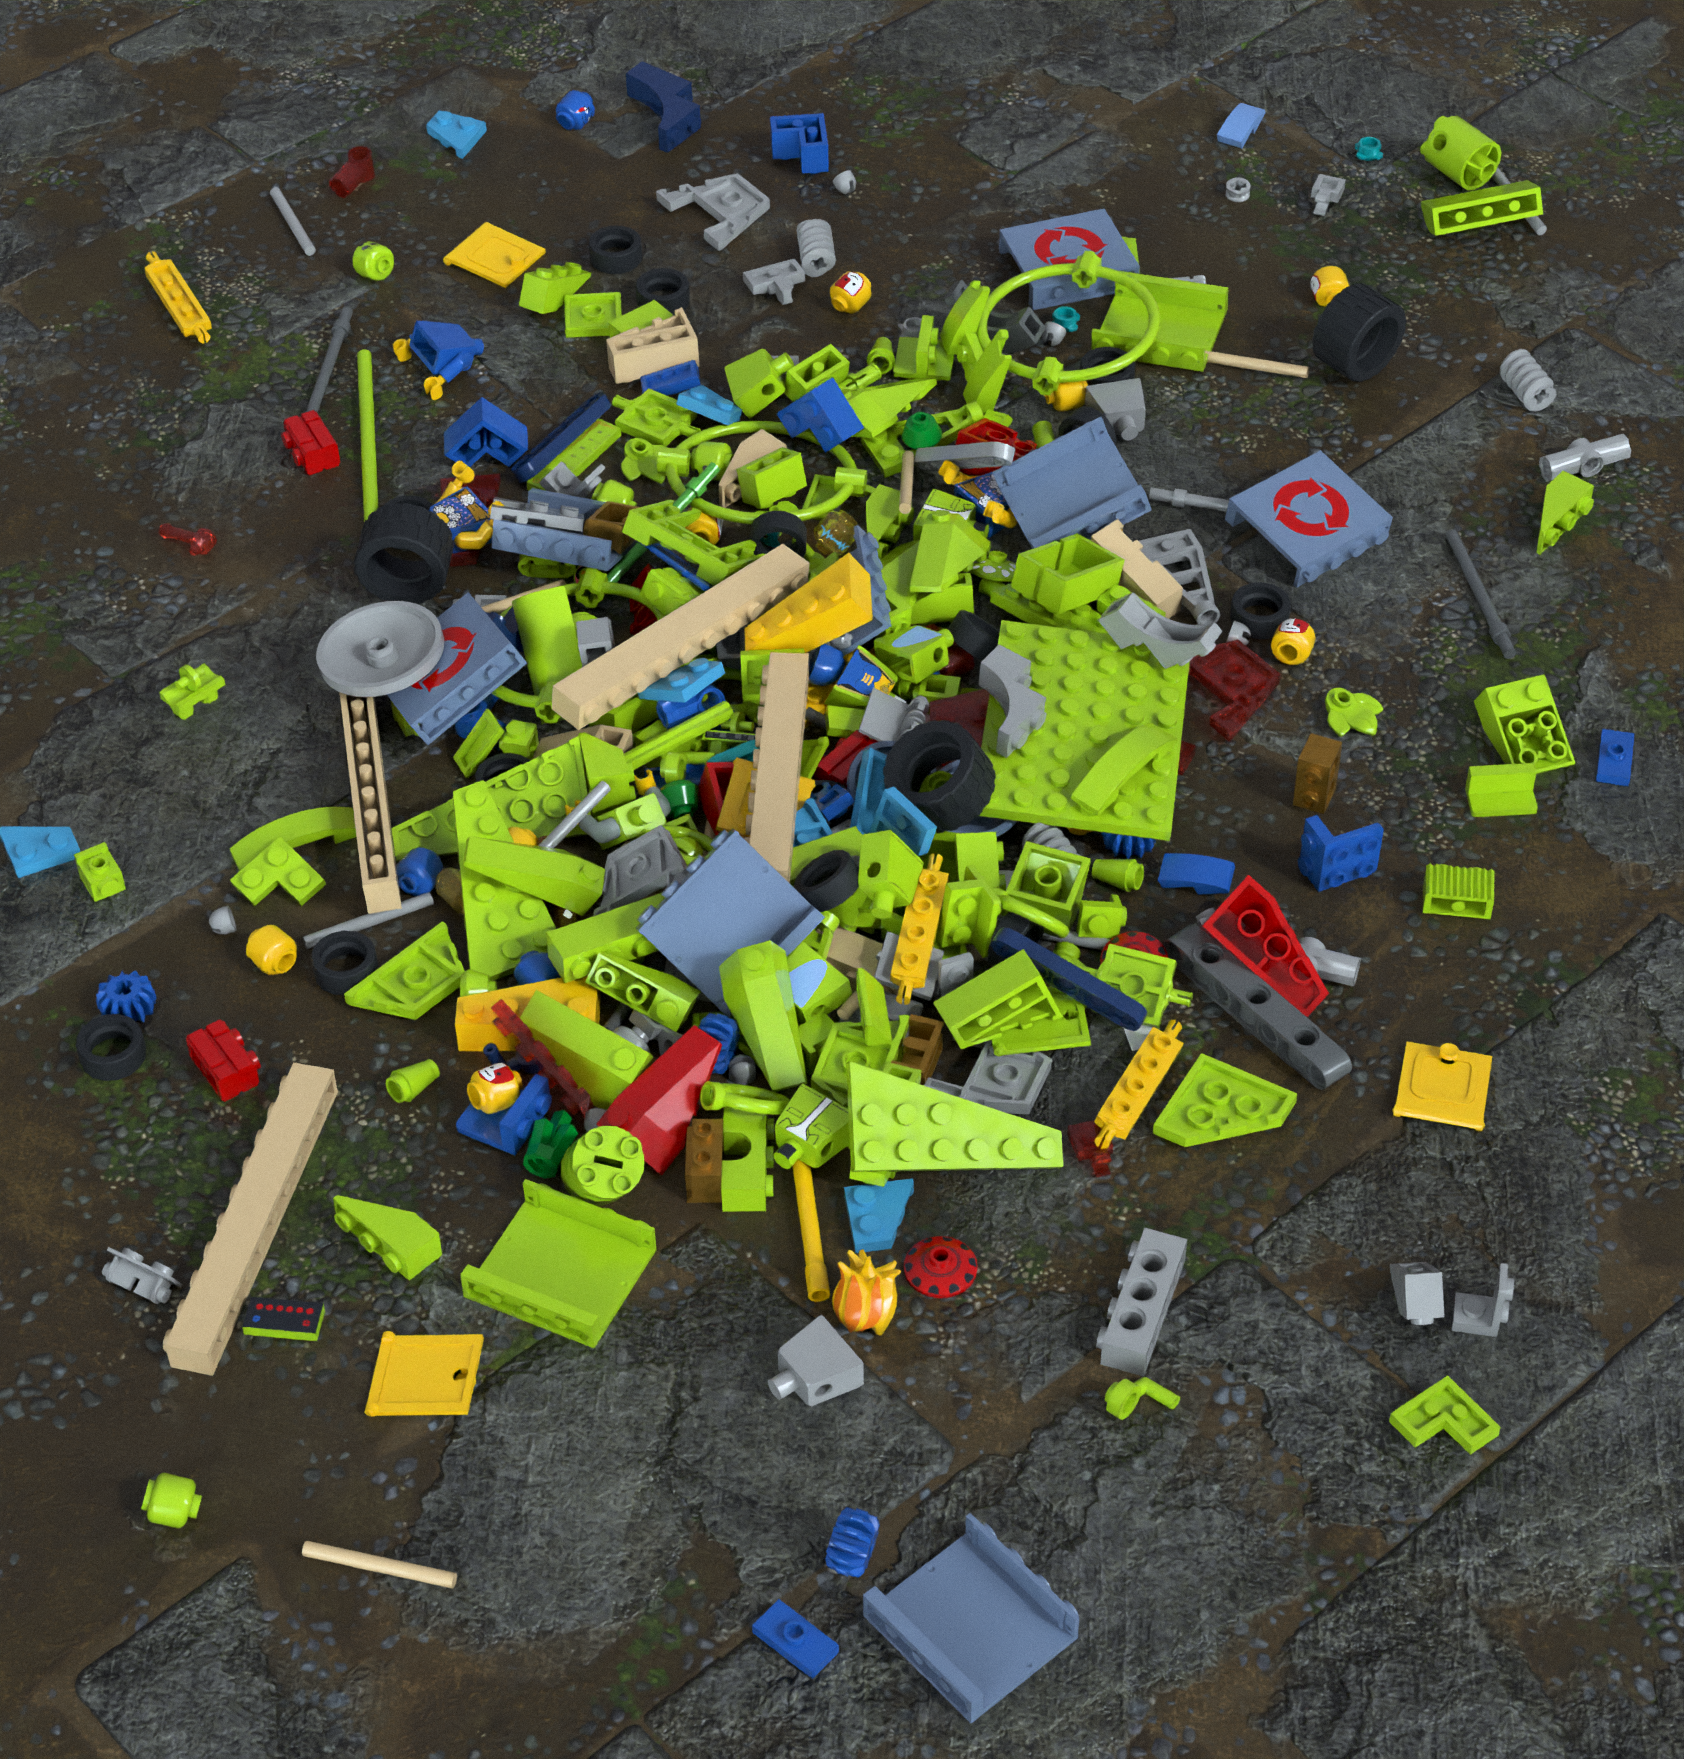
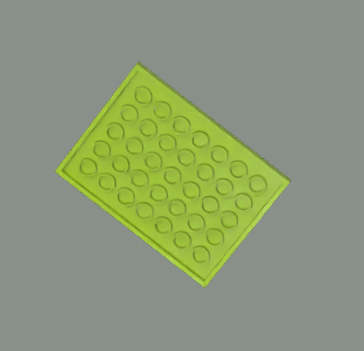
M1001 620L998 645L1031 661L1030 676L1032 681L1029 689L1046 697L1044 712L1047 715L1041 728L1038 730L1034 729L1028 735L1025 744L1020 749L1016 748L1006 758L996 752L998 729L1004 723L1006 716L999 702L991 694L989 695L981 749L991 760L996 779L991 800L979 816L1170 841L1190 661L1183 666L1176 664L1165 669L1145 643L1139 646L1132 644L1120 649L1107 633ZM1147 723H1153L1178 739L1177 744L1158 761L1152 758L1121 786L1118 798L1098 816L1071 800L1073 792L1097 761L1114 744L1134 729Z

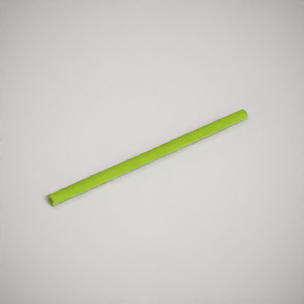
M363 349L357 353L365 522L368 516L378 508L372 356L369 350Z

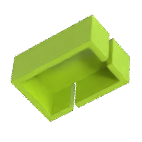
M1077 533L1060 539V542L1054 541L1018 554L1011 588L1022 593V596L1026 599L1037 600V603L1043 605L1047 611L1054 614H1062L1097 600L1100 595L1113 585H1119L1125 559Z

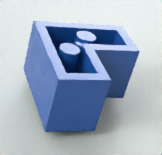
M824 113L770 117L773 159L788 160L800 158L802 173L817 174L829 172L828 140Z
M833 377L776 413L791 438L810 428L825 453L864 429V426Z
M483 397L444 432V455L454 462L460 460L469 467L485 453L510 467L528 450L527 426Z

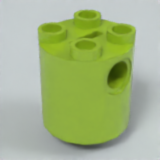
M1459 116L1439 117L1435 121L1434 129L1429 134L1427 141L1420 148V153L1424 155L1428 163L1466 190H1475L1490 180L1498 168L1502 153L1500 145Z
M600 1126L589 1130L566 1150L561 1161V1178L565 1189L571 1196H578L585 1202L596 1206L612 1203L629 1193L639 1183L644 1171V1154L641 1142L628 1131L617 1126Z

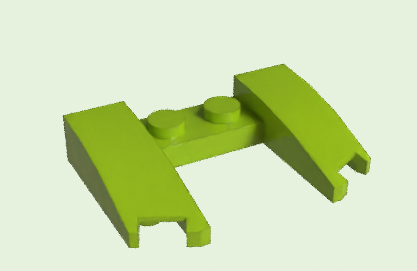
M973 280L954 304L939 336L947 355H957L958 361L963 366L967 381L963 392L966 403L977 401L984 414L987 409L994 410L1012 357L1011 355L1001 354L1005 342L1009 338L1007 329H999L983 352L976 331L990 293V288L988 286H980L981 281Z
M671 499L629 510L622 533L645 546L660 542L663 547L676 550L685 555L687 561L699 565L696 576L713 586L765 555L762 553L754 556L757 544L751 539L718 548L687 530V526L699 519L701 511L692 508L690 511L680 513V509L673 506L674 500Z

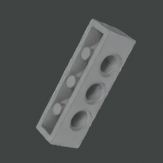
M1144 1228L1140 1241L1134 1240L1132 1242L1128 1262L1132 1263L1129 1270L1123 1268L1118 1282V1290L1121 1291L1119 1298L1112 1297L1108 1308L1107 1319H1110L1108 1327L1102 1326L1098 1334L1096 1348L1102 1349L1100 1365L1144 1377L1185 1263L1187 1239Z

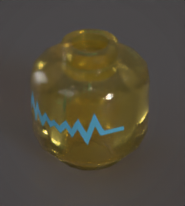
M843 510L838 512L829 511L813 530L814 537L817 540L815 546L827 556L834 552L839 556L843 555L855 541L853 527L858 525V523Z

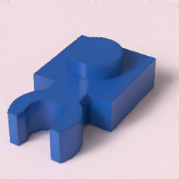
M823 782L821 784L823 789L815 794L811 792L810 798L814 799L827 821L844 815L848 807L855 802L847 790L838 784L831 787L829 782Z

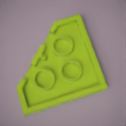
M1201 1053L1154 1123L1153 1134L1180 1146L1189 1147L1281 1127L1296 1104L1297 1093Z

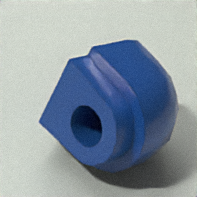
M827 644L817 647L809 664V683L817 686H826L838 680L845 666L843 653Z

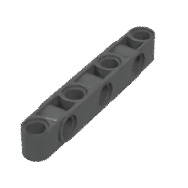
M1190 924L1163 941L1168 958L1177 961L1176 968L1314 1087L1324 1090L1351 1072V1060L1339 1045L1200 927Z

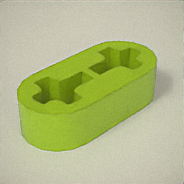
M520 554L518 569L523 575L536 578H568L574 574L576 565L564 563L565 565L558 561Z

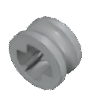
M1232 178L1226 183L1225 195L1227 199L1233 202L1246 201L1250 197L1251 185L1244 178Z

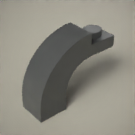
M962 279L953 283L943 299L950 310L968 287ZM1029 306L1013 314H999L991 311L987 321V331L991 341L999 329H1007L1009 338L1005 342L1002 350L1003 353L1018 352L1036 345L1046 329Z

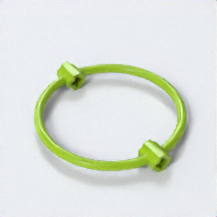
M1084 251L1082 255L1077 257L1076 263L1049 265L1021 273L1002 283L988 296L976 331L983 351L991 342L987 331V321L994 306L1014 289L1035 280L1052 276L1072 275V281L1077 283L1079 288H1089L1100 277L1127 287L1145 304L1149 316L1145 335L1134 348L1113 361L1092 368L1064 371L1063 364L1058 362L1055 357H1046L1038 363L1037 368L1011 360L1008 371L1032 379L1033 388L1038 390L1040 395L1050 396L1053 391H1057L1060 383L1092 380L1115 373L1129 366L1150 348L1158 334L1160 312L1157 302L1150 291L1131 276L1108 267H1103L1102 259L1093 251Z
M741 421L730 425L722 424L707 428L691 435L676 448L660 447L657 458L658 474L667 475L672 490L679 497L686 490L679 476L688 477L691 460L690 450L701 442L732 434L756 433L761 429L768 433L789 435L782 422ZM807 429L796 436L821 446L811 429ZM840 444L829 450L843 465V467H837L835 473L834 492L837 493L819 504L800 510L789 511L788 513L796 515L802 521H806L836 509L849 496H865L867 470L857 469L851 455ZM696 497L689 504L692 508H696L712 517L752 525L753 521L763 514L724 508Z
M587 568L586 572L580 576L578 583L565 585L567 597L576 596L577 602L582 603L586 608L597 607V604L603 600L604 594H611L642 603L654 613L657 620L666 616L640 597L641 589L626 584L608 582L607 574L599 569ZM512 606L504 610L499 615H501L504 618V616L508 613ZM558 681L547 682V685L541 688L539 696L519 693L502 685L491 693L508 703L535 708L536 716L543 719L546 723H557L561 717L552 710L553 685L558 683Z

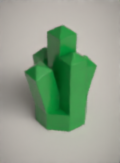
M565 1110L555 1111L550 1121L546 1118L535 1120L532 1137L529 1138L528 1150L523 1160L524 1167L531 1174L544 1179L555 1177L566 1150L578 1135L575 1126L570 1124L572 1118Z

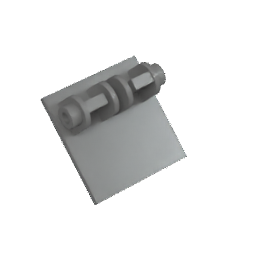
M873 687L858 731L879 742L898 741L907 731L929 721L930 715L927 712L930 704L926 697L917 696L908 705Z

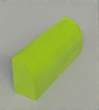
M1529 180L1421 201L1426 226L1429 232L1435 236L1543 215L1541 188Z
M565 585L533 592L512 601L534 695L539 696L541 688H544L547 682H560L582 668L578 638ZM560 717V718L558 719V721L565 720V719L562 718V717ZM540 718L542 725H543V724H548V723H546L543 719Z

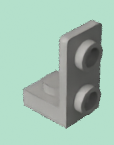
M561 461L539 483L546 491L585 498L602 481L598 475L605 469V466L601 464L581 482Z
M970 952L939 961L938 981H936L932 995L935 1001L973 979L974 958Z
M1500 1263L1493 1297L1460 1292L1455 1293L1452 1331L1497 1337L1500 1322L1507 1323L1509 1301H1512L1514 1278H1508L1507 1263Z

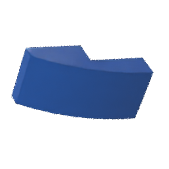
M1165 853L1158 882L1162 888L1194 887L1198 895L1229 893L1235 865L1233 862L1210 856Z

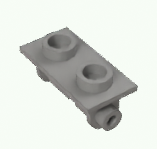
M108 1247L107 1251L115 1256L113 1261L107 1262L102 1270V1274L106 1276L108 1282L130 1291L136 1279H139L134 1293L155 1304L160 1302L166 1303L169 1300L171 1284L182 1287L180 1282L171 1277L174 1271L169 1267L154 1261L152 1266L142 1263L144 1259L142 1255L125 1247L121 1253Z

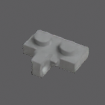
M795 258L743 272V282L753 295L765 294L767 292L770 295L776 293L777 299L782 305L793 302L791 294L794 288L793 285L805 281V271Z

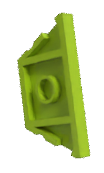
M443 921L344 993L345 1002L350 1006L417 1020L460 987L461 974L465 971L461 961L458 959L455 945L448 934L446 923Z
M899 1015V1020L889 1021L892 1036L891 1043L872 1046L865 1044L862 1022L833 1023L812 1075L811 1087L848 1109L846 1063L851 1061L882 1072L887 1062L891 1063V1060L896 1061L909 1028L910 1016Z

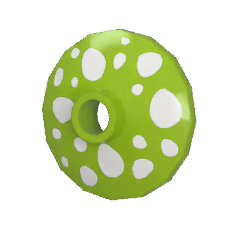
M990 551L989 556L984 561H974L973 569L969 572L978 577L993 581L1012 582L1016 563L1007 560V554L1004 552Z

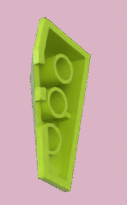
M936 510L928 514L921 532L910 583V592H942L958 580L959 572H969L973 569L974 561L982 562L987 558L991 549V542L959 513Z
M538 990L535 991L518 1019L587 1101L597 1108L607 1110L617 1096L656 1061L647 1051Z

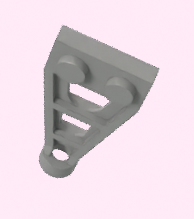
M1186 529L1139 540L1143 545L1141 552L1152 563L1157 560L1163 566L1180 561H1190L1191 569L1176 573H1171L1168 569L1166 570L1180 585L1198 581L1200 589L1188 592L1183 589L1182 605L1191 612L1197 624L1204 625L1217 622L1220 618V611L1214 604L1202 546L1192 530Z

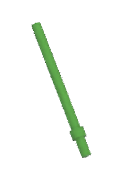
M711 462L697 478L693 477L685 485L686 490L673 503V506L678 507L681 513L695 497L699 498L707 490L706 485L716 476L720 468ZM637 542L607 574L608 582L617 583L644 554L647 548Z

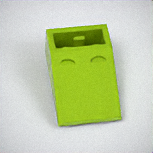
M1545 674L1485 688L1474 700L1483 729L1505 764L1534 763L1536 774L1576 764Z

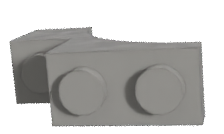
M1134 592L1113 601L1098 619L1120 649L1132 644L1139 646L1145 643L1165 669L1176 664L1183 666L1196 655H1200V657L1206 656L1216 647L1214 642L1223 632L1216 622L1204 625H1188L1170 620L1152 610Z
M608 617L576 622L582 667L615 648L611 620Z
M998 645L981 662L979 686L988 691L1004 710L1006 719L998 729L996 752L1007 758L1016 748L1020 749L1025 744L1028 735L1034 729H1040L1045 722L1047 715L1044 712L1046 697L1029 689L1032 681L1030 676L1031 661Z

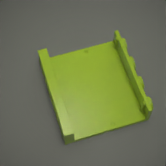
M1120 271L1136 279L1150 291L1157 302L1160 312L1158 334L1150 348L1136 361L1203 372L1209 355L1205 351H1212L1228 310V287ZM1115 282V296L1101 329H1092L1091 350L1100 347H1114L1129 352L1140 342L1148 328L1149 316L1145 304L1133 291Z
M525 1179L523 1182L525 1202L480 1268L467 1264L461 1273L463 1296L595 1348L656 1252L655 1228L641 1220H633L619 1215L610 1208L598 1207L585 1202L578 1196H569L552 1189L546 1184H538Z

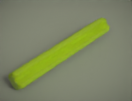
M722 701L624 753L626 763L632 762L633 770L731 719L734 713L733 709L727 701Z

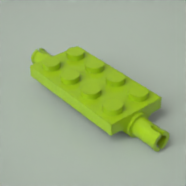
M985 578L979 584V592L991 597V603L1029 624L1108 634L1098 621L1101 614L1092 610L1088 604L1068 610L1062 614H1054L1047 611L1043 605L1037 603V600H1029L1023 597L1022 593L1011 588V584L1005 585L1000 581Z

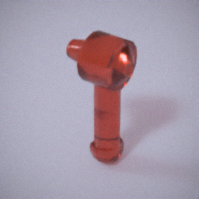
M164 523L159 528L160 535L165 539L173 538L190 543L191 548L189 552L193 556L198 554L206 555L217 544L216 536L206 528H200L196 533L174 527L170 523Z

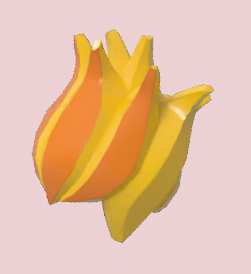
M863 1249L859 1251V1257L852 1250H848L847 1255L850 1260V1268L841 1261L837 1263L841 1272V1280L833 1293V1310L840 1323L850 1333L872 1328L876 1335L882 1336L892 1320L897 1307L895 1277L900 1274L901 1270L894 1269L897 1264L896 1260L874 1268L871 1256L867 1257Z

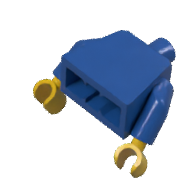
M416 321L413 333L409 335L410 339H397L393 344L395 355L400 362L411 358L410 348H412L433 375L439 374L438 377H428L424 381L426 394L430 392L433 400L442 397L443 390L441 385L443 383H449L460 372L469 370L474 356L482 355L484 350L482 339L471 338L460 325L430 321Z

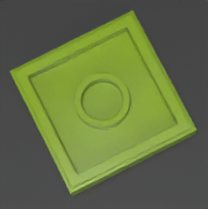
M621 292L564 295L566 338L610 336L609 322L622 316Z

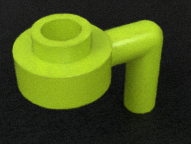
M669 752L666 759L661 760V778H665L666 783L685 780L687 764L706 765V762L711 757L717 755V753Z
M1141 1377L1134 1383L1128 1379H1123L1119 1383L1114 1382L1107 1390L1105 1395V1402H1107L1106 1410L1118 1419L1124 1420L1132 1413L1139 1398L1144 1394L1172 1410L1178 1405L1180 1396L1147 1377Z

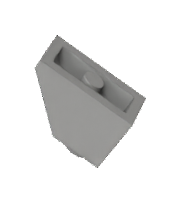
M1428 1262L1390 1264V1273L1400 1315L1407 1320L1411 1319V1324L1414 1325L1434 1323L1433 1318L1444 1317L1441 1271Z

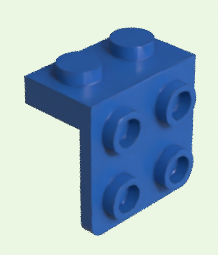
M1318 815L1306 818L1304 832L1301 835L1302 846L1300 857L1298 858L1299 870L1303 876L1308 877L1318 892L1331 887H1338L1343 883L1360 877H1368L1377 870L1384 829L1379 823H1374L1334 837Z
M535 1074L526 1088L520 1090V1096L512 1107L494 1114H486L480 1109L474 1108L470 1103L456 1122L457 1132L516 1155L533 1132L535 1120L542 1119L551 1107L552 1096L549 1091L548 1078Z

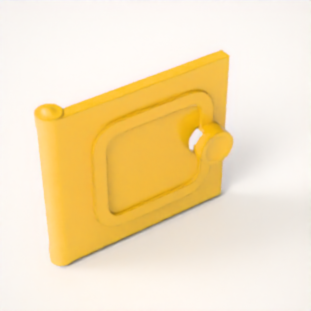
M484 222L443 258V262L448 266L451 264L457 265L506 288L546 253V249L488 222Z
M736 757L733 761L734 769L716 830L723 831L725 829L729 832L733 828L744 838L750 837V835H746V815H753V813L748 812L749 792H755V790H751V771L758 769H753L752 761ZM800 776L797 811L810 798L811 791L816 786L815 780Z
M1407 1041L1397 1101L1392 1109L1393 1116H1405L1474 1128L1475 1131L1482 1132L1485 1127L1484 1112L1492 1056L1461 1051L1452 1043H1445L1437 1047ZM1441 1059L1454 1060L1453 1064H1445L1441 1062Z
M391 1331L383 1332L364 1411L365 1414L372 1417L468 1415L484 1341L483 1334L395 1336ZM460 1369L461 1373H459L454 1380L453 1376L455 1372Z

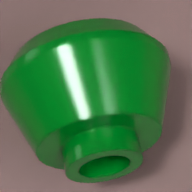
M917 412L907 419L902 431L903 442L914 450L934 447L942 438V430L931 414L925 412Z
M677 780L667 783L660 788V792L667 798L671 806L668 817L674 818V820L686 814H690L692 817L693 813L698 809L700 789L692 781Z

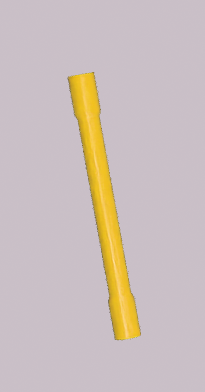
M798 1159L792 1167L806 1263L808 1298L811 1301L820 1302L830 1297L828 1274L823 1259L811 1166Z

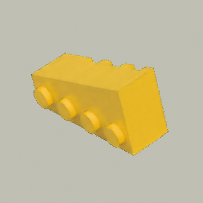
M847 553L745 627V651L804 648L805 653L872 621L870 574L850 553Z
M588 976L568 983H564L560 977L458 997L455 1017L458 1050L483 1051L487 1044L493 1043L499 1051H517L524 1041L533 1038L518 1019L536 990L599 1024L600 990L585 983Z

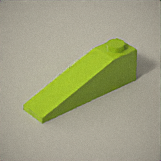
M915 378L854 390H841L864 426V429L851 437L873 438L899 420L897 414L908 412L912 408L910 402L922 399L937 385L936 379Z
M920 539L901 544L880 559L883 565L881 570L882 578L887 588L890 587L911 607H913L920 592H910V583Z
M469 836L466 840L462 864L467 868L581 916H584L602 895L605 869L563 849Z
M771 940L737 949L719 966L723 996L731 1014L736 1020L772 1091L778 1092L800 1086L802 1083L808 1084L786 951Z

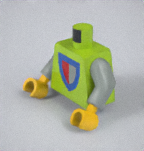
M646 770L647 777L642 779L634 775L638 794L644 797L595 818L591 815H586L577 824L585 833L600 844L602 850L638 836L643 829L652 830L667 823L665 817L670 814L671 806L667 798L660 792V789L656 787L652 771ZM581 800L575 801V807L581 802ZM565 805L566 816L575 807H569L568 805Z

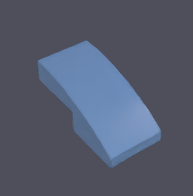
M1244 103L1238 104L1217 134L1218 142L1242 149L1250 133L1255 134L1265 115V110Z

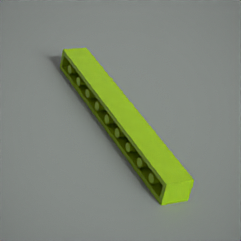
M854 826L793 847L790 884L794 887L796 877L802 869L812 860L830 851L844 850L851 857L854 855L860 857L862 834L857 827ZM661 893L546 932L548 958L564 983L588 976L600 952L630 961L659 951L636 927L640 924L637 920L639 915L650 905L656 908L664 899Z

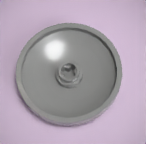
M405 601L378 602L358 608L332 624L319 641L316 660L324 681L336 691L357 697L382 696L405 689L425 677L436 666L442 656L445 643L444 635L437 617L425 607Z

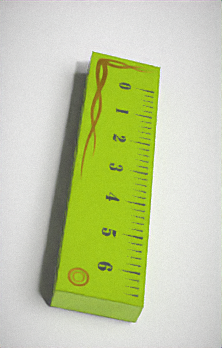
M598 418L544 469L527 481V490L529 491L532 488L545 490L539 482L561 461L577 477L621 437V428Z

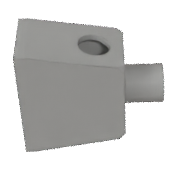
M1140 378L1086 386L1085 407H1091L1101 412L1113 426L1116 435H1121L1124 440L1129 441L1136 438L1138 432L1144 429L1145 402Z
M820 1315L778 1350V1370L780 1373L768 1380V1386L778 1400L795 1391L806 1405L814 1406L864 1385L863 1361L825 1317Z

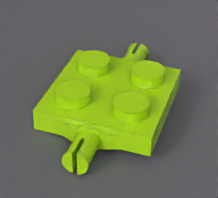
M647 389L640 397L633 400H628L619 395L614 396L612 400L613 407L624 410L615 420V425L620 427L622 432L636 438L645 439L653 445L667 447L679 435L690 437L701 431L700 428L690 425L697 418L696 412L676 405V399L652 389Z
M1109 944L1105 960L1098 970L1078 965L1080 969L1142 1004L1148 1012L1142 1025L1159 1029L1164 1010L1169 1005V1002L1187 1007L1191 1005L1192 992L1173 988V976L1177 961L1174 959Z

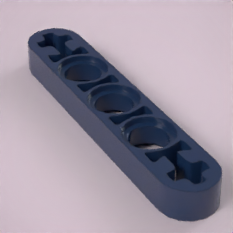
M599 392L583 402L512 467L511 470L519 483H523L536 476L611 407L612 404L604 392Z
M1006 927L999 929L991 942L992 949L1004 959L1024 949L1045 983L1127 1030H1139L1147 1017L1148 1012L1146 1008L1136 1000L1013 929Z

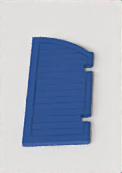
M658 543L649 546L643 545L703 591L713 587L712 584L696 576L698 570L671 550Z

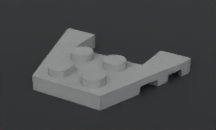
M738 173L704 180L705 185L692 187L689 184L680 185L677 191L667 193L666 188L656 191L657 201L670 212L691 202H696L716 218L720 223L705 229L704 239L718 251L727 246L770 208V199Z
M494 497L493 503L500 501L504 506L492 504L490 519H507L523 524L529 522L541 524L545 527L582 532L584 514L579 513V508L561 505L560 509L548 507L549 503L531 500L530 503Z
M662 825L608 854L604 868L603 898L601 906L594 910L593 916L639 901L649 894L665 888L675 879L680 883L689 874L686 870L687 864L670 832Z
M992 1040L974 1045V1047L983 1050L963 1087L929 1077L924 1085L1005 1113L1029 1114L1051 1070L1052 1058L1039 1051L996 1056L993 1051Z

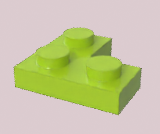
M280 836L230 879L231 884L254 907L278 885L301 907L326 885L325 880Z
M1448 1375L1393 1411L1389 1422L1415 1448L1444 1429L1470 1455L1499 1436L1500 1426Z

